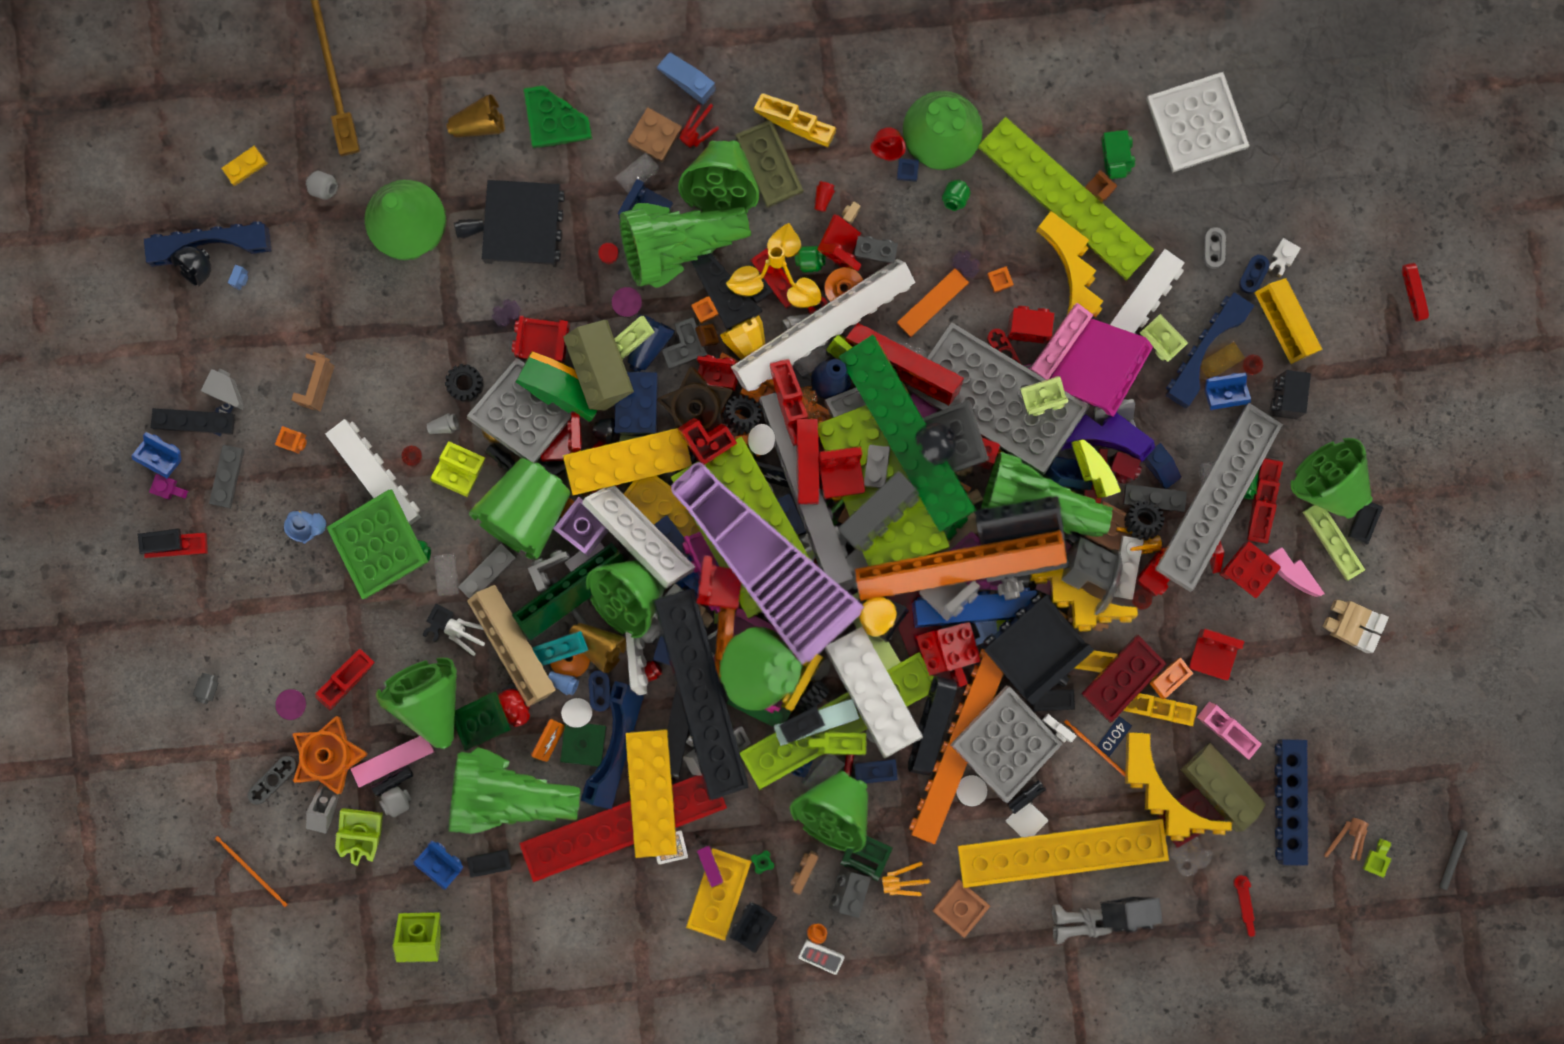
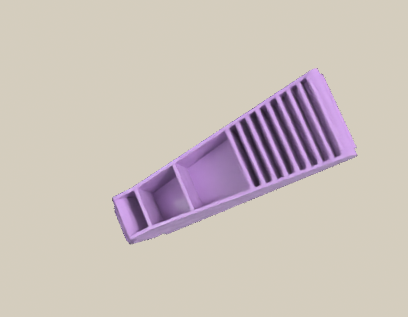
M702 463L692 465L673 483L671 487L672 493L688 509L802 664L813 659L861 614L860 611L864 606L720 483Z

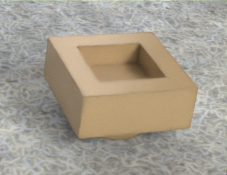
M853 202L851 206L847 205L842 213L843 219L850 225L860 211L861 205Z

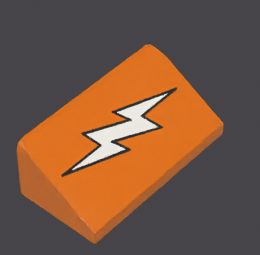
M550 719L531 754L532 757L547 762L564 731L565 725Z

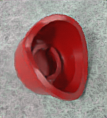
M887 127L880 129L876 133L870 148L879 158L895 161L903 156L906 144L897 129Z

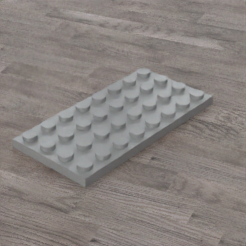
M952 322L927 359L962 376L964 380L961 391L950 406L910 385L907 387L908 391L940 411L962 402L970 401L981 436L987 440L999 443L1001 449L1013 456L1020 457L1022 462L1043 475L1089 408V405L1065 391L1069 402L1065 403L1063 408L1057 410L1052 408L1046 409L1044 414L1038 416L1029 415L1026 411L1020 388L1045 381L1046 379Z

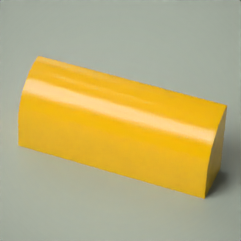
M1286 278L1270 283L1254 292L1290 364L1323 350Z

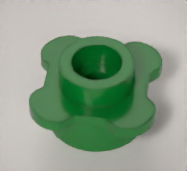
M764 850L762 854L752 855L751 861L756 867L755 872L757 874H762L763 871L774 868L769 851Z

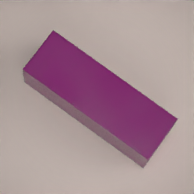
M710 845L697 850L711 887L724 883Z

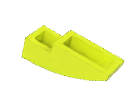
M1084 439L1071 442L1084 481L1092 480L1097 497H1108L1121 492L1116 478L1102 456Z

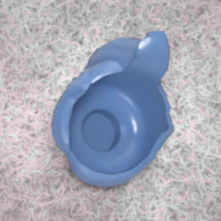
M292 511L288 513L283 526L288 537L306 544L314 536L320 535L325 531L326 520L319 513L312 515L304 511Z

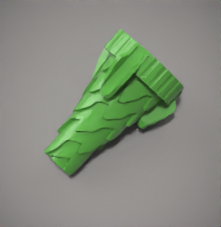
M638 203L635 204L632 210L620 214V233L624 253L631 275L639 287L650 284L655 288H659L684 271L681 263L698 260L697 256L712 253L716 248L733 245L732 241L751 236L748 218L743 206L723 211L700 212V210H694L680 214L679 211L669 213L668 207Z
M1003 452L999 453L988 480L981 509L1021 503L1027 500H1037L1048 496H1058L1065 533L1071 534V531L1093 537L1103 536V534L1108 533L1111 526L1113 507L1095 503V500L1090 497L1071 492L1070 489L1060 486L1053 480L1042 477L1031 467L1022 464L1020 457Z
M477 748L471 753L461 752L457 755L449 831L472 834L500 826L501 823L514 824L517 821L533 820L556 821V818L577 820L580 788L570 785L547 783V780L535 779L525 774H515L514 771L506 769L509 766V760L482 748Z

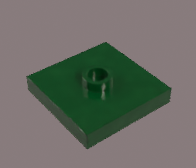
M565 723L560 762L599 767L603 759L607 726L586 724L582 727H571Z

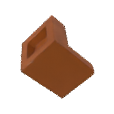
M1099 170L1085 188L1103 203L1115 191L1117 185Z

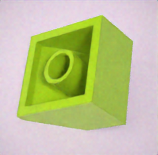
M440 912L398 914L393 943L396 962L438 961L440 951Z

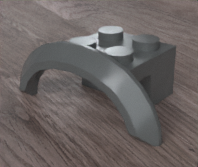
M1080 537L1068 549L1067 555L1070 567L1064 568L1061 580L1077 589H1080L1089 581L1106 590L1103 598L1095 608L1094 615H1098L1107 609L1116 593L1122 575V557L1119 550L1113 549L1108 552Z

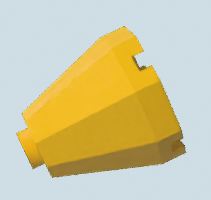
M759 315L733 327L732 330H727L720 335L723 342L741 360L766 344L763 322Z

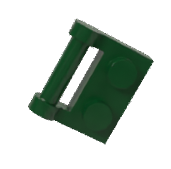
M866 835V844L863 849L854 852V849L847 848L840 865L852 867L871 876L873 880L878 882L893 847ZM852 852L877 863V868L874 869L850 858Z

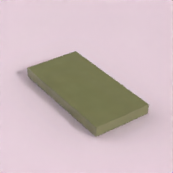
M768 120L735 135L737 142L745 152L759 192L767 208L803 193V188L773 122Z

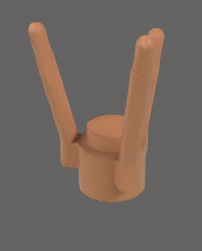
M1353 818L1351 822L1346 821L1344 828L1324 856L1328 857L1346 832L1350 830L1349 835L1356 837L1350 859L1354 860L1358 849L1357 860L1360 861L1369 824L1357 818Z

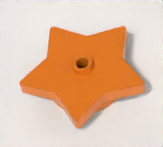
M334 717L318 732L293 733V738L299 751V764L293 782L320 781L336 794H342L348 770L366 757L368 753L347 740L341 717ZM327 753H329L328 759L325 758Z

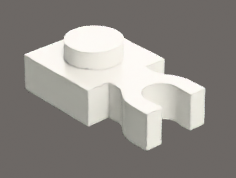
M1283 238L1272 255L1276 260L1270 264L1268 271L1271 272L1273 267L1276 266L1279 268L1277 276L1281 277L1285 271V265L1289 267L1301 248Z
M1046 714L1041 720L1056 732L1055 736L1065 743L1066 740L1072 742L1075 739L1076 735L1049 714Z

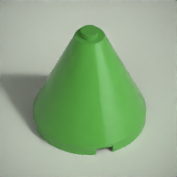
M397 180L384 185L372 196L365 212V227L370 240L382 253L394 259L412 260L420 258L421 255L429 250L432 251L438 245L445 231L446 214L441 200L431 188L413 180Z
M440 657L436 658L438 663L429 665L428 661L425 660L394 674L384 682L386 688L382 692L380 689L377 690L376 698L382 708L436 748L445 749L452 744L451 742L454 739L457 670L451 659Z

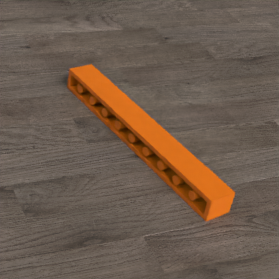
M1061 531L857 568L855 569L860 600L862 601L874 597L893 596L900 593L975 581L977 579L996 577L1020 571L1057 566L1067 563L1062 534Z
M982 648L979 652L981 662H979V665H974L970 675L973 677L972 682L967 684L964 689L963 695L966 696L963 704L959 703L955 714L958 715L956 722H951L947 733L950 734L948 742L944 741L941 746L940 752L943 753L940 761L936 760L933 779H928L924 791H927L925 799L921 798L917 806V810H919L917 819L913 817L909 829L912 830L911 835L932 844L936 843L967 766V762L950 744L993 700L1003 676L1001 670Z

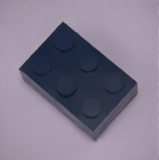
M627 372L634 392L615 404V434L617 436H647L657 433L658 374L657 372Z

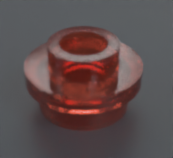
M1255 354L1247 356L1243 360L1244 371L1250 375L1261 372L1263 369L1261 357ZM1254 362L1256 367L1251 368L1249 363Z
M407 446L402 451L401 457L405 464L415 466L420 463L422 452L416 446ZM414 452L415 458L409 459V454Z
M1145 589L1135 591L1132 599L1134 607L1140 610L1150 607L1152 604L1151 593ZM1139 596L1145 598L1144 603L1138 601Z

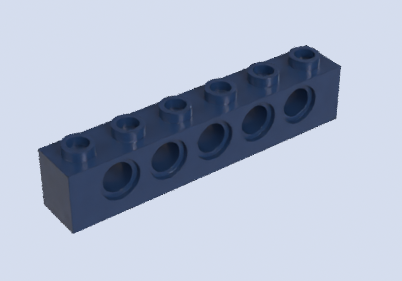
M1277 739L1274 748L1275 756H1278V764L1275 765V776L1278 777V785H1275V797H1278V806H1275V817L1278 818V827H1275V838L1278 839L1275 858L1278 860V864L1308 866L1307 740ZM1289 755L1294 757V764L1292 766H1289L1286 762ZM1290 775H1292L1295 780L1293 786L1289 787L1286 782L1287 778ZM1292 796L1295 803L1289 808L1287 806V799ZM1290 817H1293L1295 820V825L1292 828L1287 826V820ZM1290 838H1293L1295 841V846L1292 849L1287 847V841Z

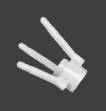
M451 618L444 629V633L449 635V639L455 641L463 649L475 656L476 653L458 638L463 636L484 646L485 643L467 634L464 627L468 626L483 630L482 626L460 618L457 621Z

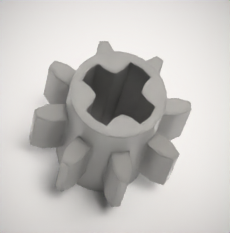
M1017 577L1001 580L1002 584L997 586L999 596L1004 595L1005 600L1020 598V592L1024 591L1023 581L1017 582Z

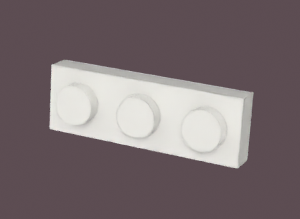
M1122 535L1119 552L1121 553L1123 568L1114 597L1133 599L1142 550L1131 551L1130 548L1143 545L1144 539L1139 540L1135 537Z
M626 632L630 687L639 696L647 694L646 686L648 685V679L645 674L646 659L643 656L644 641L641 637L631 638V634Z

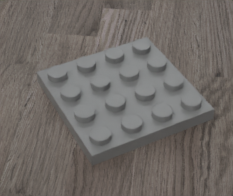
M516 358L470 411L467 419L519 457L535 463L568 424V421L571 420V413L574 411L568 414L553 402L547 405L515 381L525 364Z
M1006 685L950 745L1005 803H1008L1063 743L1012 688Z

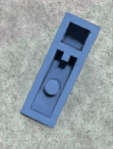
M670 52L657 66V69L702 105L715 91V83Z

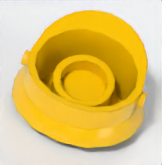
M874 597L862 605L864 608L860 611L859 619L865 633L873 637L880 636L894 625L896 609L890 600L883 597Z

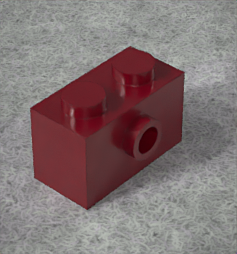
M1119 451L1111 457L1108 464L1116 481L1122 484L1134 481L1135 478H1138L1142 469L1139 466L1141 460Z

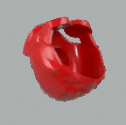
M508 689L499 693L498 698L508 723L513 727H519L527 723L530 718V706L525 705L519 690Z

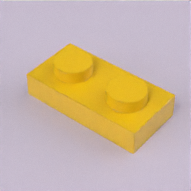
M253 146L221 169L235 186L265 166L267 162L258 149Z

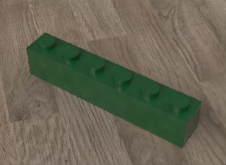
M611 542L512 614L513 618L530 641L592 597L591 588L587 589L586 578L591 570L600 566L626 562Z

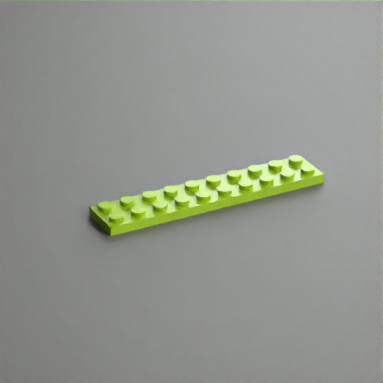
M1007 117L980 143L978 148L1049 212L1052 211L1089 239L1087 246L1125 280L1154 251L1149 244Z
M920 653L887 670L906 707L928 695L934 677L933 675L929 676ZM847 692L818 710L850 700L851 697ZM857 708L856 711L859 719L782 746H780L777 735L774 733L740 752V756L759 790L824 754L819 753V748H808L809 738L819 739V734L861 733L868 728Z

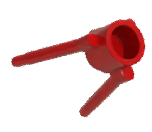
M710 104L696 123L690 127L701 107L697 105L686 126L680 132L679 139L688 148H691L693 145L697 148L702 141L719 130L717 126L699 139L697 138L699 134L695 131L712 109L713 104Z

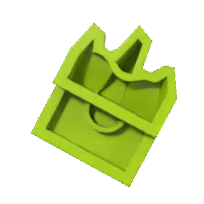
M342 808L340 810L339 830L336 833L335 845L339 856L344 857L347 853H350L351 863L358 866L363 855L366 856L367 860L373 862L381 837L383 813Z

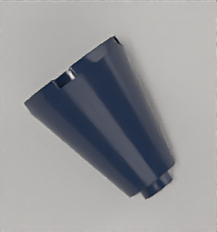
M639 314L637 319L640 316H644L655 333L628 355L627 362L630 364L629 368L637 372L648 368L675 331L667 325L659 323L655 319L643 314Z
M833 359L820 363L814 369L811 376V385L818 396L828 399L848 391L851 386V377L844 362Z

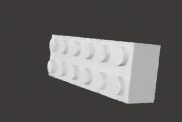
M863 627L825 647L827 655L851 699H853L883 758L922 738L918 727Z

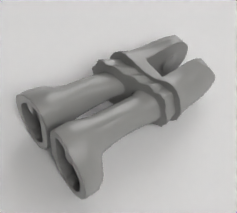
M1060 905L1052 906L1053 921L1057 925L1053 927L1055 944H1061L1066 938L1072 936L1088 935L1095 938L1112 933V928H1104L1103 925L1096 926L1095 920H1103L1101 910L1088 908L1084 910L1080 908L1079 913H1070L1064 911ZM1083 922L1085 924L1083 926H1058V924Z

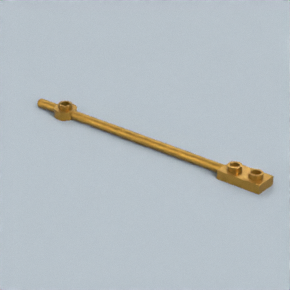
M310 0L337 115L331 116L339 155L342 157L361 151L351 112H344L319 0Z

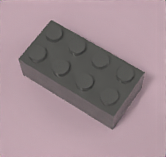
M898 471L845 521L838 530L859 552L862 550L866 551L873 545V539L877 536L881 537L888 531L889 528L887 526L891 522H897L904 515L902 512L907 507L912 508L919 501V493Z

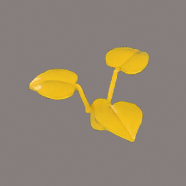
M790 223L782 226L770 237L767 244L769 259L765 261L766 264L760 275L756 268L744 266L736 270L726 282L727 287L734 293L742 296H753L763 289L764 285L761 279L765 276L769 265L777 269L783 267L791 286H793L787 292L788 301L793 306L806 308L818 305L821 302V292L817 284L808 278H800L795 284L787 268L785 257L796 255L801 248V240Z

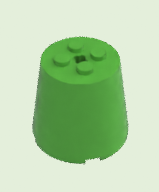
M520 458L470 510L469 516L475 521L478 518L481 521L479 526L517 553L520 550L526 552L525 556L536 561L540 557L571 492L559 477L547 472L542 465Z

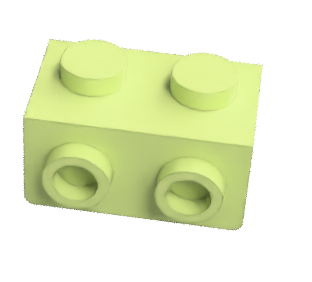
M1161 314L1140 332L1157 350L1155 353L1162 361L1166 360L1169 362L1188 344Z
M1060 376L1020 388L1025 408L1029 415L1038 416L1044 414V410L1050 408L1057 410L1063 408L1064 404L1069 402Z

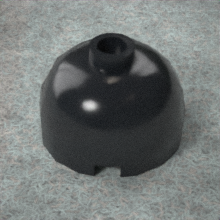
M186 246L170 256L175 267L179 265L182 270L179 273L192 285L196 286L198 284L199 287L210 276L211 263L208 260L210 256L204 249L199 250L193 246Z
M930 423L916 432L917 445L921 443L923 447L921 453L934 465L940 463L942 465L953 456L956 450L955 433L950 427L940 423Z

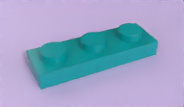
M581 631L532 647L542 666L588 651Z

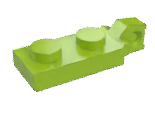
M819 734V739H808V748H819V753L866 755V734Z

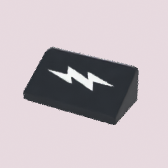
M756 462L768 483L790 488L783 468Z

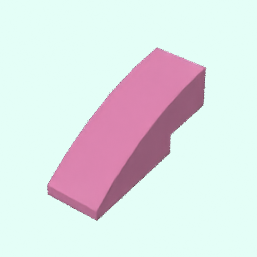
M1282 547L1268 555L1281 566L1277 573L1292 586L1314 597L1324 594L1301 560L1293 563Z
M1208 702L1196 717L1248 760L1262 745L1216 704Z

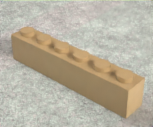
M495 585L476 592L467 602L525 703L529 707L546 699L556 689L543 669L541 662L536 657L532 646L525 638L522 629L513 618L511 610L502 598V594Z

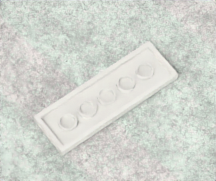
M616 486L603 488L584 498L582 504L665 588L694 571L695 566Z

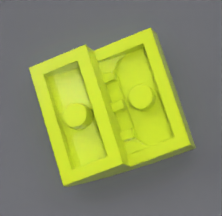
M448 441L430 479L434 483L468 497L484 464L485 457Z

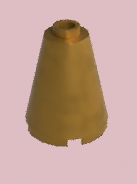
M492 94L485 95L450 117L446 124L449 134H453L454 137H468L503 133L505 131L504 117L497 110L500 106L496 98Z
M574 624L569 631V635L579 631L582 632L588 651L583 652V654L601 672H611L620 661L618 658L620 652L624 654L626 650V638L587 624Z

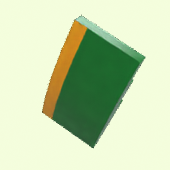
M533 351L530 353L515 382L547 405L553 402L568 414L574 411L590 422L597 410L589 409L576 371L549 357Z

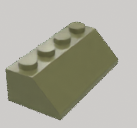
M608 320L577 327L563 337L589 409L605 411L634 392Z
M1210 742L1180 769L1227 822H1232V828L1236 832L1245 831L1259 817L1266 805Z

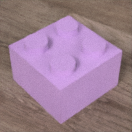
M578 497L554 527V530L585 555L589 556L609 530L582 504L583 500Z

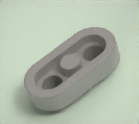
M1211 228L1204 236V263L1207 267L1216 269L1225 261L1226 235L1220 228ZM1211 237H1216L1217 242H1213L1211 240ZM1215 256L1217 261H1211L1210 257Z

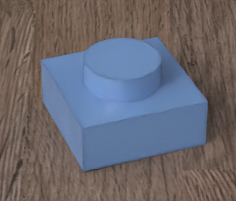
M235 265L228 284L241 290L248 280V271L241 266Z

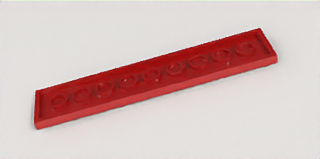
M696 775L672 785L675 828L727 809L723 797L711 801L708 800L702 776ZM631 801L519 843L532 881H539L633 845L634 832Z

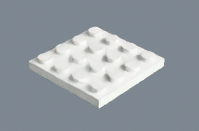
M1223 72L1147 96L1146 98L1172 173L1249 147Z

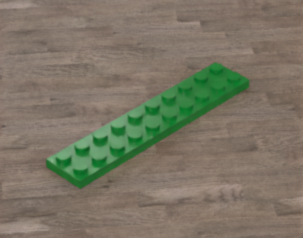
M871 335L840 355V360L846 365L849 376L910 482L917 489L921 501L939 532L946 530L974 511H977L949 462L947 461L942 465L941 463L934 465L921 453L923 447L921 443L917 445L915 435L918 430L926 426V423L876 337Z

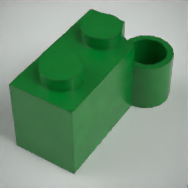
M1128 130L1104 132L1101 137L1105 174L1110 179L1126 178L1131 173V168L1135 167L1134 155L1131 156L1130 150L1133 147L1132 136H1129Z

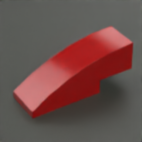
M359 649L315 693V698L331 711L361 680L375 662Z

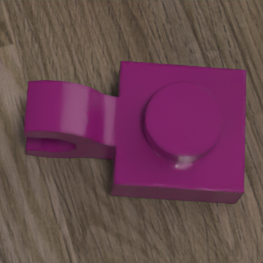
M156 474L149 493L171 500L172 494L186 499L188 491L175 487L177 484L176 480Z

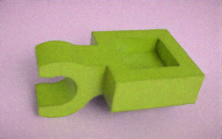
M1380 838L1377 843L1376 852L1369 851L1362 869L1384 878L1391 858L1386 856L1391 842Z

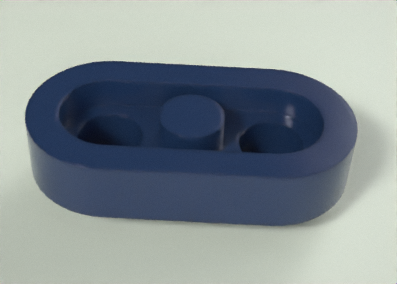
M1255 255L1249 260L1239 280V287L1244 293L1252 294L1259 289L1270 266L1269 260L1265 256ZM1255 263H1258L1261 266V268L1256 269ZM1246 281H1250L1252 287H1248Z
M597 670L589 676L590 705L596 711H605L610 707V678L606 672ZM598 677L603 678V683L601 685H598L596 683V679ZM598 698H604L605 702L603 705L597 703Z

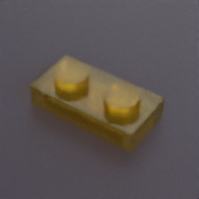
M1232 342L1203 360L1200 367L1207 378H1211L1228 370L1244 360L1245 357L1236 343Z

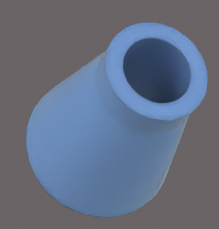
M553 671L548 675L555 688L565 695H574L579 685V680L575 679V676L559 674Z

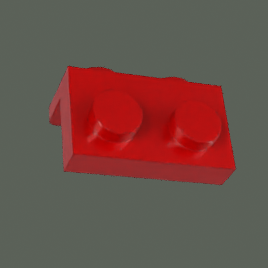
M711 355L697 357V361L700 364L698 372L709 385L732 388L735 391L738 379L731 369V366L736 364L734 359L729 357L717 359Z
M936 629L916 636L929 676L946 671L935 633Z

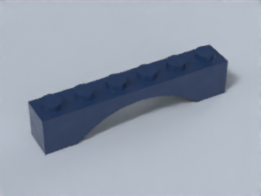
M251 222L248 226L233 224L230 225V228L224 229L222 227H211L208 231L193 229L190 230V233L184 234L182 232H171L168 236L161 234L150 235V238H144L146 263L152 267L173 264L170 256L180 248L186 246L198 247L213 243L234 245L251 254L272 252L269 228L264 223L262 224V222Z
M1235 292L1230 297L1226 295L1220 304L1222 309L1219 313L1215 312L1209 321L1211 326L1208 330L1204 329L1198 338L1201 340L1197 347L1194 345L1187 355L1190 357L1187 363L1183 362L1177 370V373H1179L1176 380L1171 379L1166 387L1168 392L1165 396L1185 409L1190 406L1200 390V366L1209 345L1221 333L1240 326L1255 306Z
M614 681L609 699L613 718L610 744L600 766L586 780L580 800L594 806L612 809L627 758L626 733L634 732L644 695L639 696L631 689L629 684Z

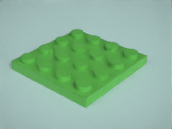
M392 489L383 492L327 527L362 600L367 599L428 563Z

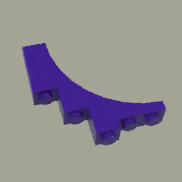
M1117 412L1114 417L1108 416L1104 420L1103 426L1084 414L1059 452L1073 448L1071 442L1084 439L1091 446L1112 448L1129 454L1143 462L1153 451L1155 444L1153 439Z

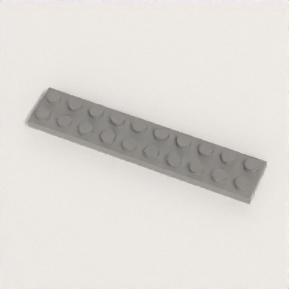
M1248 403L1245 405L1155 570L1188 591L1194 590L1283 424L1252 404Z

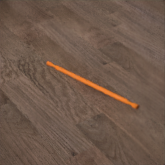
M1067 719L1064 721L1079 737L1125 777V772L1077 728L1072 726Z
M218 836L215 838L284 907L288 905Z

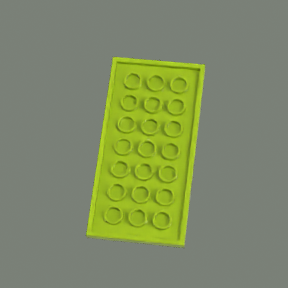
M867 405L818 424V434L825 451L861 447L862 457L860 464L863 481L865 480L869 445L890 447ZM890 447L886 483L898 471L910 482ZM865 487L864 494L842 496L849 516L851 517L880 488ZM918 497L919 501L912 508L907 507L902 512L904 515L897 522L893 521L887 526L889 529L881 537L877 536L872 540L873 545L868 550H862L868 566L932 555L950 548L944 531L939 532L920 497Z
M742 437L736 439V445L704 465L720 483L811 560ZM691 466L671 476L672 481L675 482ZM694 519L719 566L731 568ZM741 582L739 603L748 619H751L763 611Z

